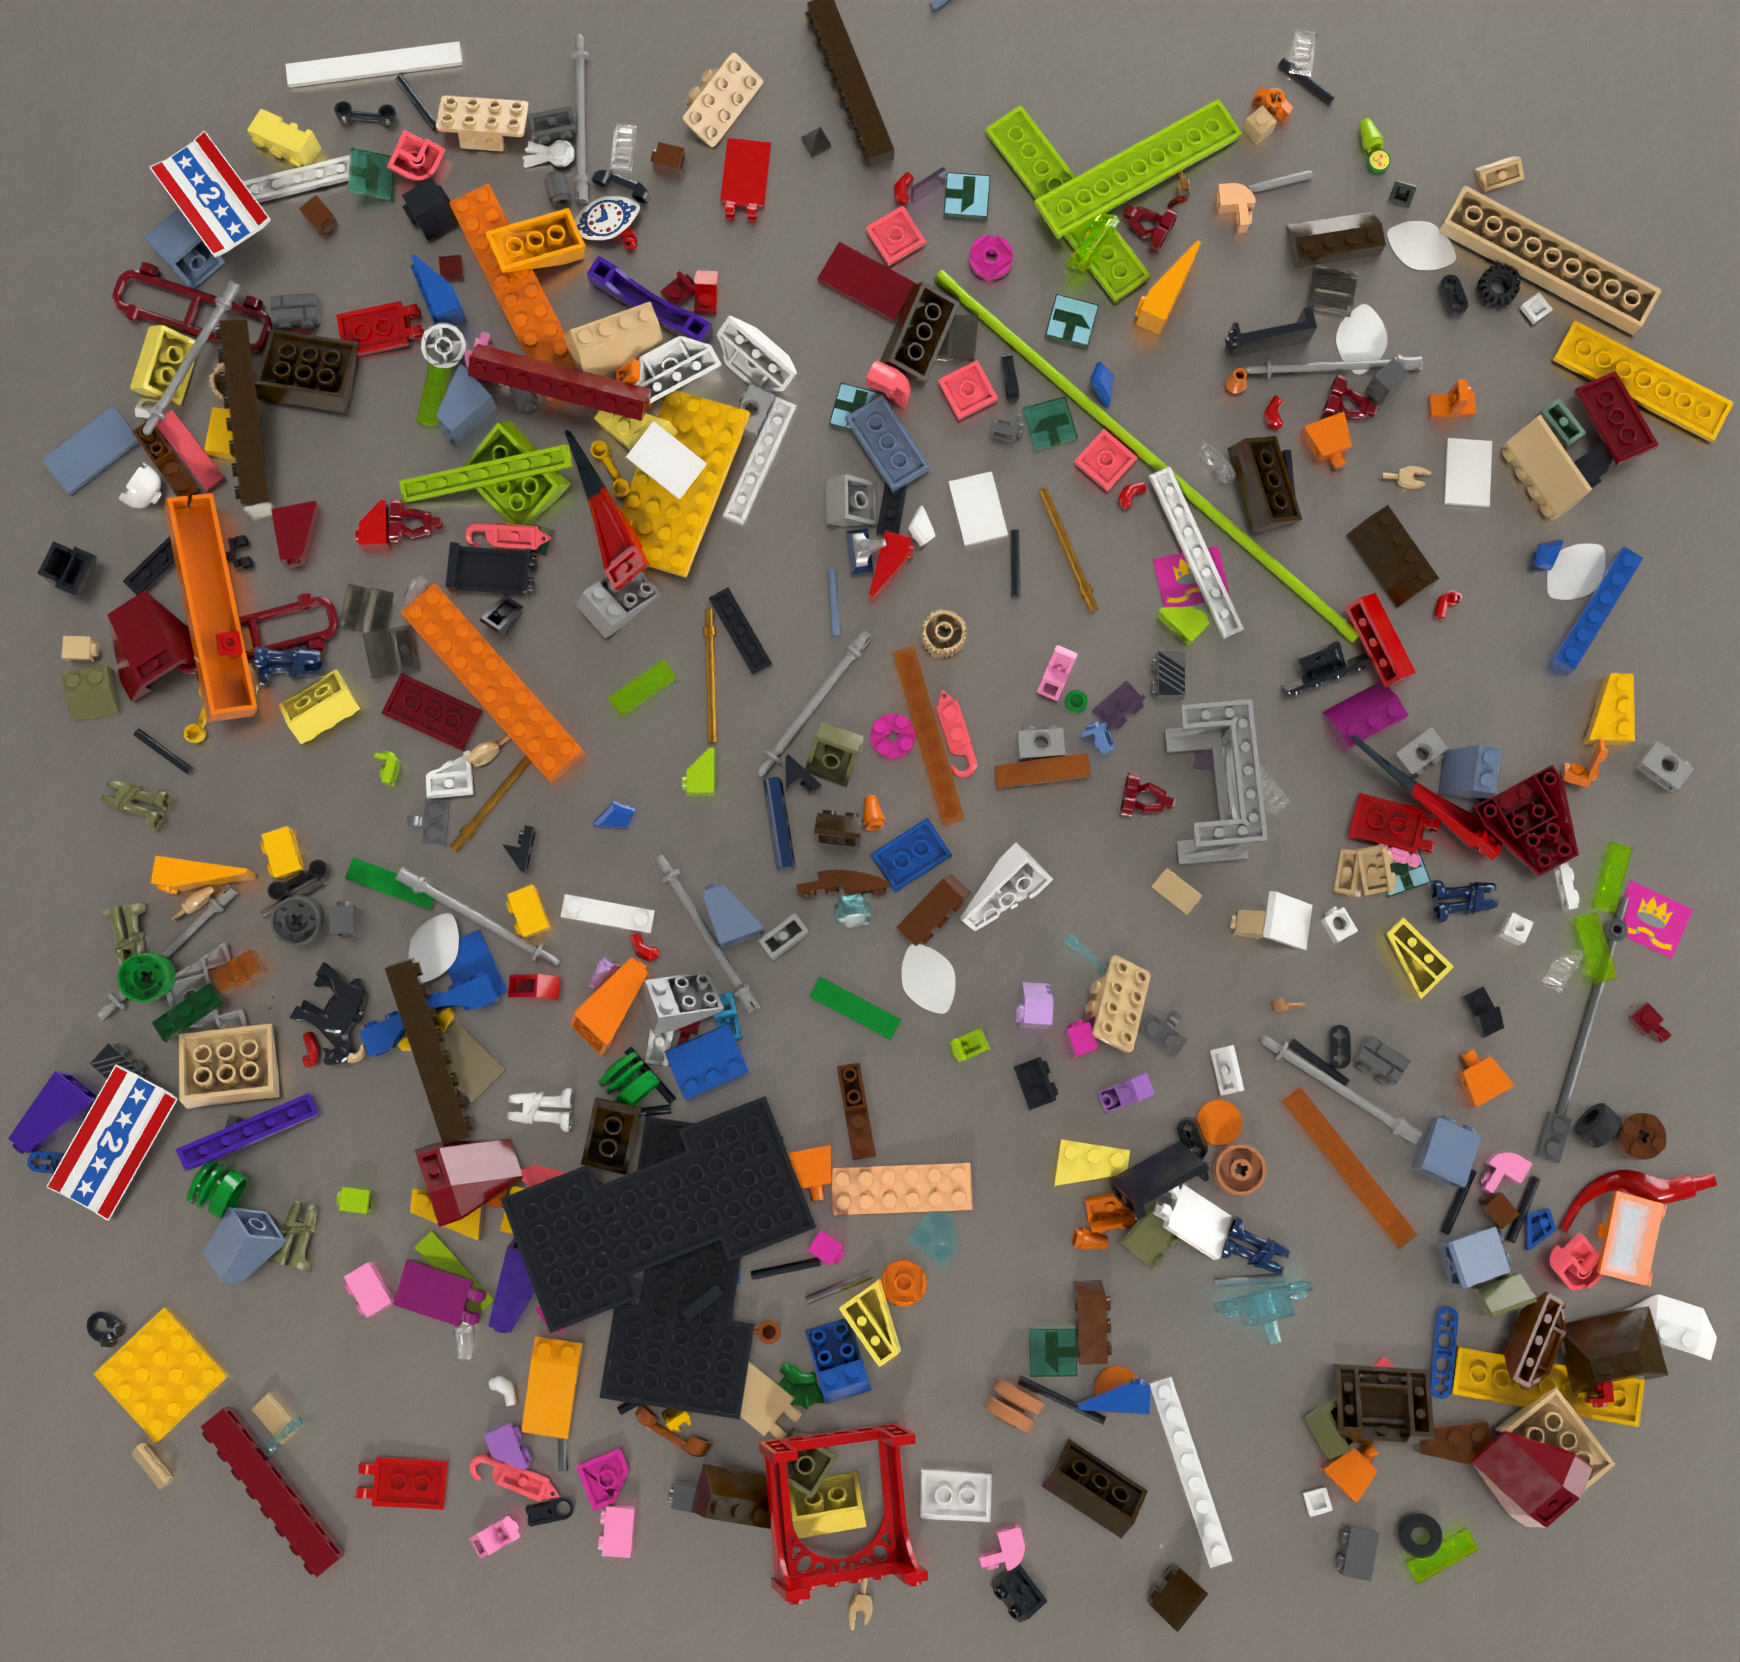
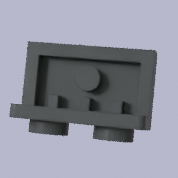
M571 106L528 114L534 143L546 144L555 138L567 140L577 134Z

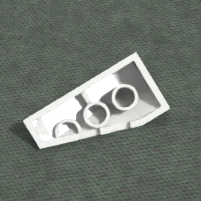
M1015 843L998 860L960 919L971 929L977 931L999 918L1000 913L1006 909L1011 908L1013 910L1018 907V902L1027 897L1031 899L1038 895L1053 878L1027 851Z

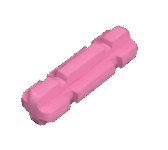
M1384 845L1387 850H1391L1393 861L1402 864L1408 863V866L1415 868L1419 866L1421 861L1420 855L1409 854L1407 851L1394 847L1388 848V845Z

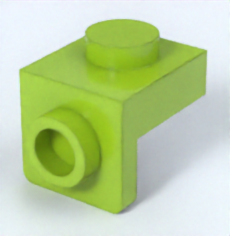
M981 1028L950 1041L951 1052L958 1062L968 1060L990 1050Z

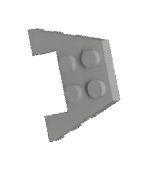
M228 943L220 944L215 950L205 954L192 965L176 973L174 986L166 995L169 1009H172L208 983L212 984L210 969L232 963ZM216 1008L188 1028L228 1029L248 1025L243 1009L220 1015L219 1009Z

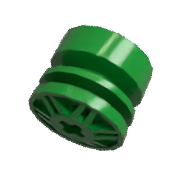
M156 952L132 955L121 964L117 974L118 987L122 994L136 1002H148L164 997L171 991L176 979L175 968L171 961L163 954ZM152 972V973H153V975L151 976V979H152V980L147 981V979H146V978L148 977V974H147V973Z
M632 1052L617 1060L605 1071L603 1077L598 1081L600 1087H604L610 1082L612 1083L605 1091L607 1095L618 1090L619 1094L616 1096L615 1102L635 1106L660 1083V1080L651 1070L643 1074L639 1073L645 1064L643 1060L632 1065L639 1057L636 1052Z
M213 1160L204 1164L195 1175L186 1200L191 1204L197 1202L198 1208H204L209 1203L208 1213L221 1220L228 1207L235 1208L246 1188L248 1177L236 1170H231L225 1176L226 1165H219L217 1160Z

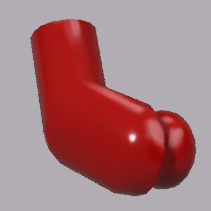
M906 172L893 187L894 198L901 205H905L910 200V196L907 194V187L912 183L914 177L909 172Z
M627 227L617 235L621 236L626 249L632 250L636 248L638 240L633 229Z
M1278 396L1272 398L1264 411L1267 424L1274 429H1280L1283 426V420L1278 412L1283 400Z
M1144 481L1126 485L1118 496V501L1122 508H1130L1134 495L1146 492Z
M1452 590L1439 596L1434 617L1445 619L1447 608L1461 602V593Z
M640 933L630 936L637 957L646 961H653L659 957V949L644 945Z
M307 1032L303 1034V1040L309 1055L303 1056L302 1061L305 1067L309 1068L311 1066L315 1067L319 1062V1047L314 1033Z

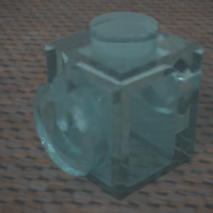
M861 894L838 897V903L835 904V915L838 923H844L847 928L868 925L872 909L870 903Z

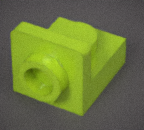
M382 750L381 754L375 752L374 758L378 761L386 762L380 770L381 782L387 786L395 787L401 760L395 757V753Z

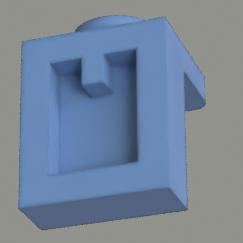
M1098 721L1085 725L1086 729L1080 733L1082 737L1094 734V744L1098 750L1100 749L1101 754L1108 753L1116 747L1106 722L1099 724Z

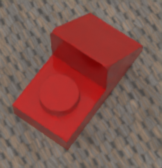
M696 270L694 280L695 314L717 315L718 271Z

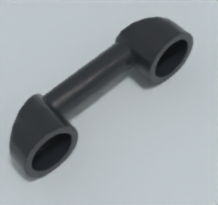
M346 101L338 102L334 107L336 117L344 123L361 120L381 122L382 125L388 126L397 117L395 108L389 104L382 105L378 113L353 111L350 103Z
M598 170L591 178L594 184L603 188H607L609 182L612 181L634 190L632 198L640 203L647 204L650 199L649 192L640 182L633 181L610 170Z
M314 860L310 863L307 871L284 883L279 881L271 883L268 887V895L274 900L283 899L287 896L290 889L313 877H324L328 872V865L323 860Z

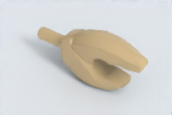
M1409 466L1399 469L1396 474L1382 473V478L1396 479V484L1407 489H1418L1426 483L1414 480L1413 475L1430 476L1432 472L1423 467Z
M506 735L497 742L490 740L481 743L466 757V761L475 766L489 763L499 753V747L509 741L510 737Z
M209 886L189 896L181 904L183 908L173 914L171 919L175 921L185 913L191 914L200 910L209 902L208 899L214 892L213 888Z
M868 1578L863 1579L860 1592H856L848 1607L850 1630H854L857 1611L861 1610L865 1613L864 1625L868 1624L871 1619L873 1601L871 1595L866 1593Z

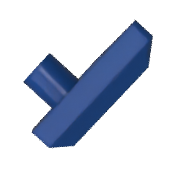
M1097 362L1090 382L1103 405L1109 407L1114 374L1101 362Z
M1557 539L1538 544L1537 552H1534L1532 556L1534 566L1551 570L1564 541Z
M613 801L594 820L593 826L627 829L635 808Z
M1549 1208L1526 1215L1527 1250H1531L1557 1231Z

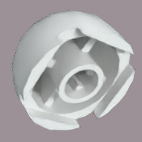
M438 322L430 325L424 331L421 338V350L424 358L429 363L438 368H449L459 363V360L464 356L466 342L462 332L456 326L447 322Z
M143 463L142 467L138 468L126 485L127 490L125 493H121L119 500L137 509L146 508L150 503L155 505L162 495L159 492L161 479L157 472Z

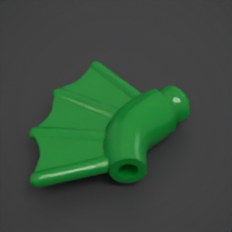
M785 1362L780 1367L779 1371L784 1377L778 1385L795 1398L791 1402L792 1406L800 1405L808 1409L809 1406L815 1403H826L816 1383L815 1372H802L794 1365L791 1366L788 1362Z

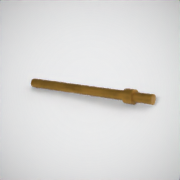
M1047 487L1039 490V493L1080 586L1078 590L1081 597L1085 598L1090 612H1094L1099 609L1092 594L1094 590L1091 583H1088Z
M708 608L705 609V626L703 627L706 648L708 743L714 744L717 743L714 646L716 626H714V609Z
M526 755L468 825L465 824L460 829L461 833L449 846L451 849L457 852L467 839L470 840L476 833L474 830L530 765L531 761Z

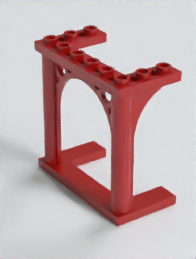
M898 1423L759 1442V1452L765 1458L775 1577H771V1587L790 1605L802 1604L805 1599H811L810 1590H815L818 1585L836 1587L840 1585V1582L849 1581V1583L855 1584L863 1582L864 1578L871 1577L872 1580H882L886 1578V1575L890 1574L895 1575L910 1587L919 1586L922 1581H929L928 1571L918 1564L915 1559L906 1521L900 1446L916 1444L913 1432ZM878 1440L883 1517L876 1535L862 1550L847 1557L828 1558L813 1553L803 1545L794 1530L787 1462L798 1460L797 1451ZM887 1533L886 1539L889 1540L890 1544L881 1540L883 1534ZM879 1545L885 1548L887 1552L885 1559L879 1560L874 1557L873 1548ZM793 1547H799L800 1552L792 1558V1554H795ZM809 1556L811 1558L809 1568L799 1572L797 1569L798 1562L803 1557ZM863 1556H869V1559L872 1562L864 1560V1563H861V1558ZM845 1561V1566L840 1567V1562ZM817 1563H824L823 1569L819 1567L815 1570Z

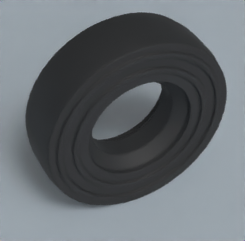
M1413 1514L1402 1522L1399 1529V1540L1403 1549L1411 1556L1427 1558L1434 1555L1441 1547L1443 1539L1442 1530L1438 1522L1431 1516ZM1423 1527L1429 1531L1430 1540L1426 1544L1419 1545L1412 1540L1411 1533L1415 1528Z

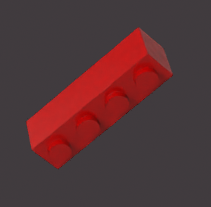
M1376 593L1360 597L1344 607L1384 687L1400 683L1416 674Z

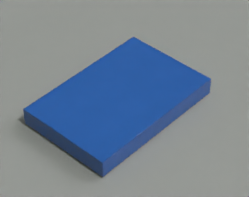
M926 818L871 853L870 856L885 879L890 883L894 893L951 858L952 854L930 820Z
M478 929L459 938L457 957L447 970L453 984L458 982L462 984L470 981L469 977L482 972L483 975H490L499 996L507 993V987L481 930ZM464 1007L466 1012L473 1009L470 1007Z

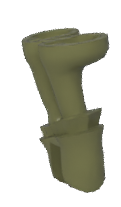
M114 779L108 780L106 786L118 792L116 797L102 794L101 801L118 812L121 811L123 813L127 811L146 819V826L151 830L155 831L160 827L165 814L159 810L136 804L134 801L140 800L166 811L171 801L170 790L160 789L157 794L143 791V785L137 786L136 783H127Z
M146 903L129 904L102 910L104 918L110 921L116 942L114 946L115 951L113 952L119 967L125 959L129 958V953H132V955L145 953V939H142L144 932L139 933L138 915L146 910ZM123 914L125 916L129 938L127 939L124 934L122 922Z
M295 1200L289 1210L286 1221L282 1225L284 1228L280 1231L284 1234L283 1237L286 1242L267 1261L287 1266L291 1244L295 1233H298L297 1243L288 1266L310 1272L311 1264L305 1259V1252L310 1235L315 1232L318 1206L310 1204L305 1220H301L299 1216L302 1209V1201Z

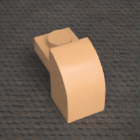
M1238 183L1218 184L1216 190L1218 214L1235 212L1237 233H1246L1249 224H1252L1251 211H1253L1256 204L1253 193L1246 186Z

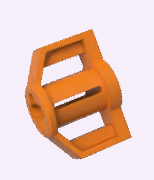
M1259 87L1252 101L1259 107L1263 105L1274 118L1277 117L1285 123L1293 110V106L1285 99L1284 92L1277 88L1270 90Z

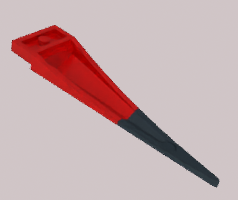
M565 430V435L589 503L604 571L613 589L620 590L648 567L650 563L642 550V543L571 431Z
M1353 735L1350 738L1465 845L1471 848L1476 845L1478 851L1483 856H1488L1492 861L1499 856L1502 843L1484 828L1478 816L1421 785L1383 758L1358 736Z

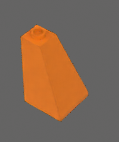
M633 957L573 1013L569 1025L601 1057L606 1054L648 975L646 966L640 960L636 961Z

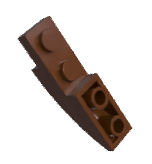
M145 422L133 430V434L176 496H188L189 501L192 495H198L202 491L156 426L150 435L143 433V428L147 423Z
M852 870L818 871L819 881L796 885L798 896L803 895V899L817 897L816 893L826 892V895L839 893V889L843 888L845 897L850 896V900L863 898L865 893L872 892L873 896L885 894L886 890L890 889L888 881L868 873Z
M860 1062L837 1066L852 1158L857 1160L874 1157L876 1154Z

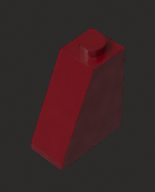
M316 500L271 509L279 557L284 566L295 568L301 566V563L308 561L321 512Z

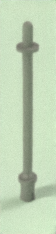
M581 34L576 36L575 51L570 55V59L576 61L577 174L573 177V184H575V203L586 204L589 203L588 185L590 184V177L586 174L584 61L589 60L590 56L588 52L584 51V37Z
M229 280L221 295L216 297V308L156 408H148L147 412L151 416L143 428L145 435L151 434L159 420L165 422L167 419L163 412L223 312L231 310L233 306L231 303L241 289L235 282Z
M1396 355L1394 357L1405 370H1422V356L1402 357V355ZM1266 359L1265 364L1247 365L1245 371L1248 374L1265 373V377L1270 379L1271 373L1382 369L1390 360L1271 364L1270 359Z
M861 629L854 641L845 647L846 655L772 751H764L767 758L757 769L758 776H764L774 762L777 764L781 763L778 757L852 660L860 659L862 656L861 652L873 639L869 633Z
M658 856L657 863L666 876L662 879L663 883L670 882L735 987L734 996L739 998L748 1015L758 1010L760 1005L752 995L751 987L742 983L677 878L681 873L680 870L673 871L666 858Z
M404 867L399 871L396 880L412 888L414 893H426L533 954L531 959L533 962L540 958L552 966L559 964L557 957L543 950L544 943H540L537 947L428 885L424 876L419 877Z
M227 883L220 892L208 899V906L160 954L168 958L214 912H222L224 906L238 892ZM121 991L116 995L109 993L108 997L111 1000L98 1012V1018L105 1019L117 1006L124 1009L123 1001L127 997Z
M1267 1036L1261 1038V1043L1277 1053L1275 1057L1277 1061L1283 1057L1390 1125L1392 1133L1395 1135L1400 1134L1414 1145L1421 1138L1423 1132L1406 1123L1405 1118H1394L1287 1049L1288 1042L1280 1045Z

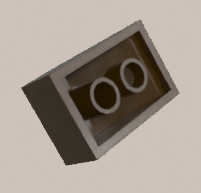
M823 810L822 813H817L814 841L820 844L860 848L863 818L859 817L857 813L846 812L845 816L836 815V811Z
M595 1097L581 1165L586 1166L590 1164L593 1168L626 1175L630 1167L641 1107Z
M1176 1565L1174 1568L1171 1566L1163 1575L1165 1580L1159 1587L1156 1585L1148 1594L1149 1600L1147 1602L1178 1632L1207 1597L1208 1593L1180 1566Z

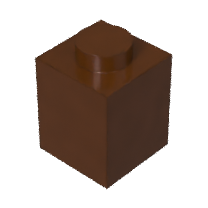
M658 142L657 149H653L651 154V162L654 164L655 171L680 177L686 157L684 147Z
M317 195L299 208L303 217L320 236L330 232L337 223L332 212Z
M1502 1192L1487 1194L1482 1199L1483 1204L1479 1206L1481 1211L1497 1229H1503L1520 1215Z

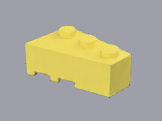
M260 109L247 129L251 141L258 147L262 148L265 146L269 148V151L278 158L283 156L296 168L311 165L321 151L313 131L309 129L306 132L297 129V124L291 122L289 125L282 121L281 117Z
M599 411L594 417L604 430L629 450L633 448L652 421L656 422L673 437L678 432L670 421L649 414H645L642 421L604 411Z
M1403 917L1385 933L1419 999H1422L1454 967Z
M1059 1140L1052 1186L1116 1176L1128 1169L1130 1150Z
M879 1278L842 1304L839 1310L876 1364L881 1367L898 1355L901 1347Z

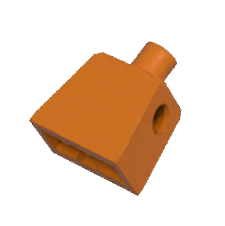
M1344 412L1303 427L1301 435L1319 462L1330 459L1334 469L1347 465L1343 454L1350 450L1352 443Z
M1474 1049L1461 1055L1467 1068L1458 1072L1471 1108L1478 1107L1514 1087L1513 1082L1491 1056L1479 1060Z
M830 1145L788 1153L801 1189L809 1188L811 1201L825 1199L822 1185L832 1183Z
M1366 1444L1360 1452L1353 1448L1348 1453L1328 1460L1320 1469L1352 1501L1357 1503L1378 1472L1370 1462L1379 1452L1371 1444Z

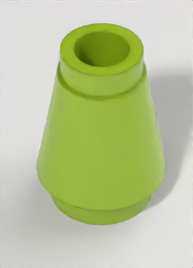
M1371 118L1362 120L1359 126L1363 149L1367 150L1368 153L1382 149L1384 138Z

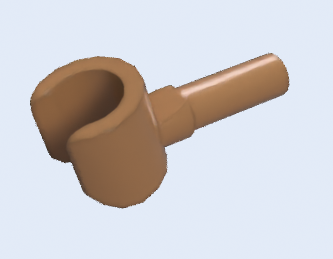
M1183 171L1178 172L1177 189L1178 194L1182 196L1181 190L1187 189L1190 194L1191 186L1190 180L1184 177Z
M1284 997L1271 1002L1274 1011L1277 1013L1290 1009L1305 1008L1306 1006L1305 1002L1286 1004Z

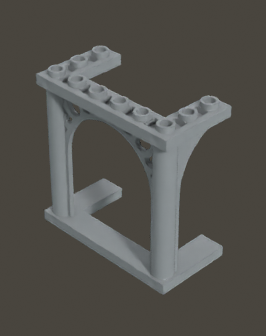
M1252 699L1181 705L1182 728L1164 730L1166 753L1212 749L1219 821L1192 824L1194 840L1176 842L1178 865L1247 859V849L1252 844L1268 841Z

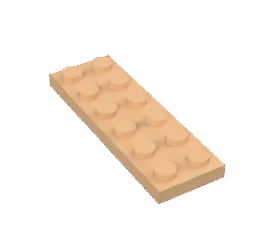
M971 1163L831 1168L833 1215L973 1210Z

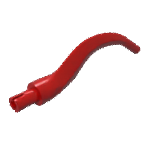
M1634 1170L1610 1172L1597 1178L1582 1190L1571 1205L1559 1229L1567 1233L1581 1208L1592 1199L1607 1192L1622 1191L1633 1196L1667 1204L1696 1197V1192L1717 1186V1181L1713 1173L1695 1178L1685 1175L1665 1180Z

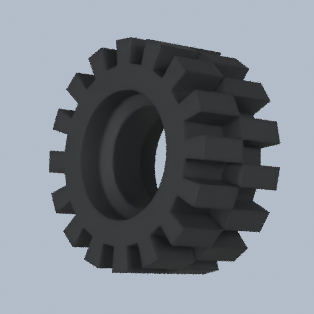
M1497 264L1495 267L1490 266L1488 270L1486 269L1477 285V289H1479L1477 292L1478 296L1482 295L1480 300L1482 302L1488 301L1487 306L1494 304L1493 308H1497L1499 305L1501 308L1505 307L1506 304L1509 305L1521 288L1519 287L1521 280H1517L1519 277L1518 273L1513 274L1515 269L1511 268V270H1508V265H1504L1502 268L1501 264ZM1494 279L1503 280L1507 285L1506 292L1496 293L1493 291L1491 281Z

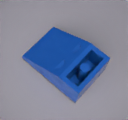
M416 255L411 256L414 264L410 265L434 323L447 322L456 326L466 322V316L453 286Z
M845 1318L805 1330L826 1404L872 1391L855 1332Z

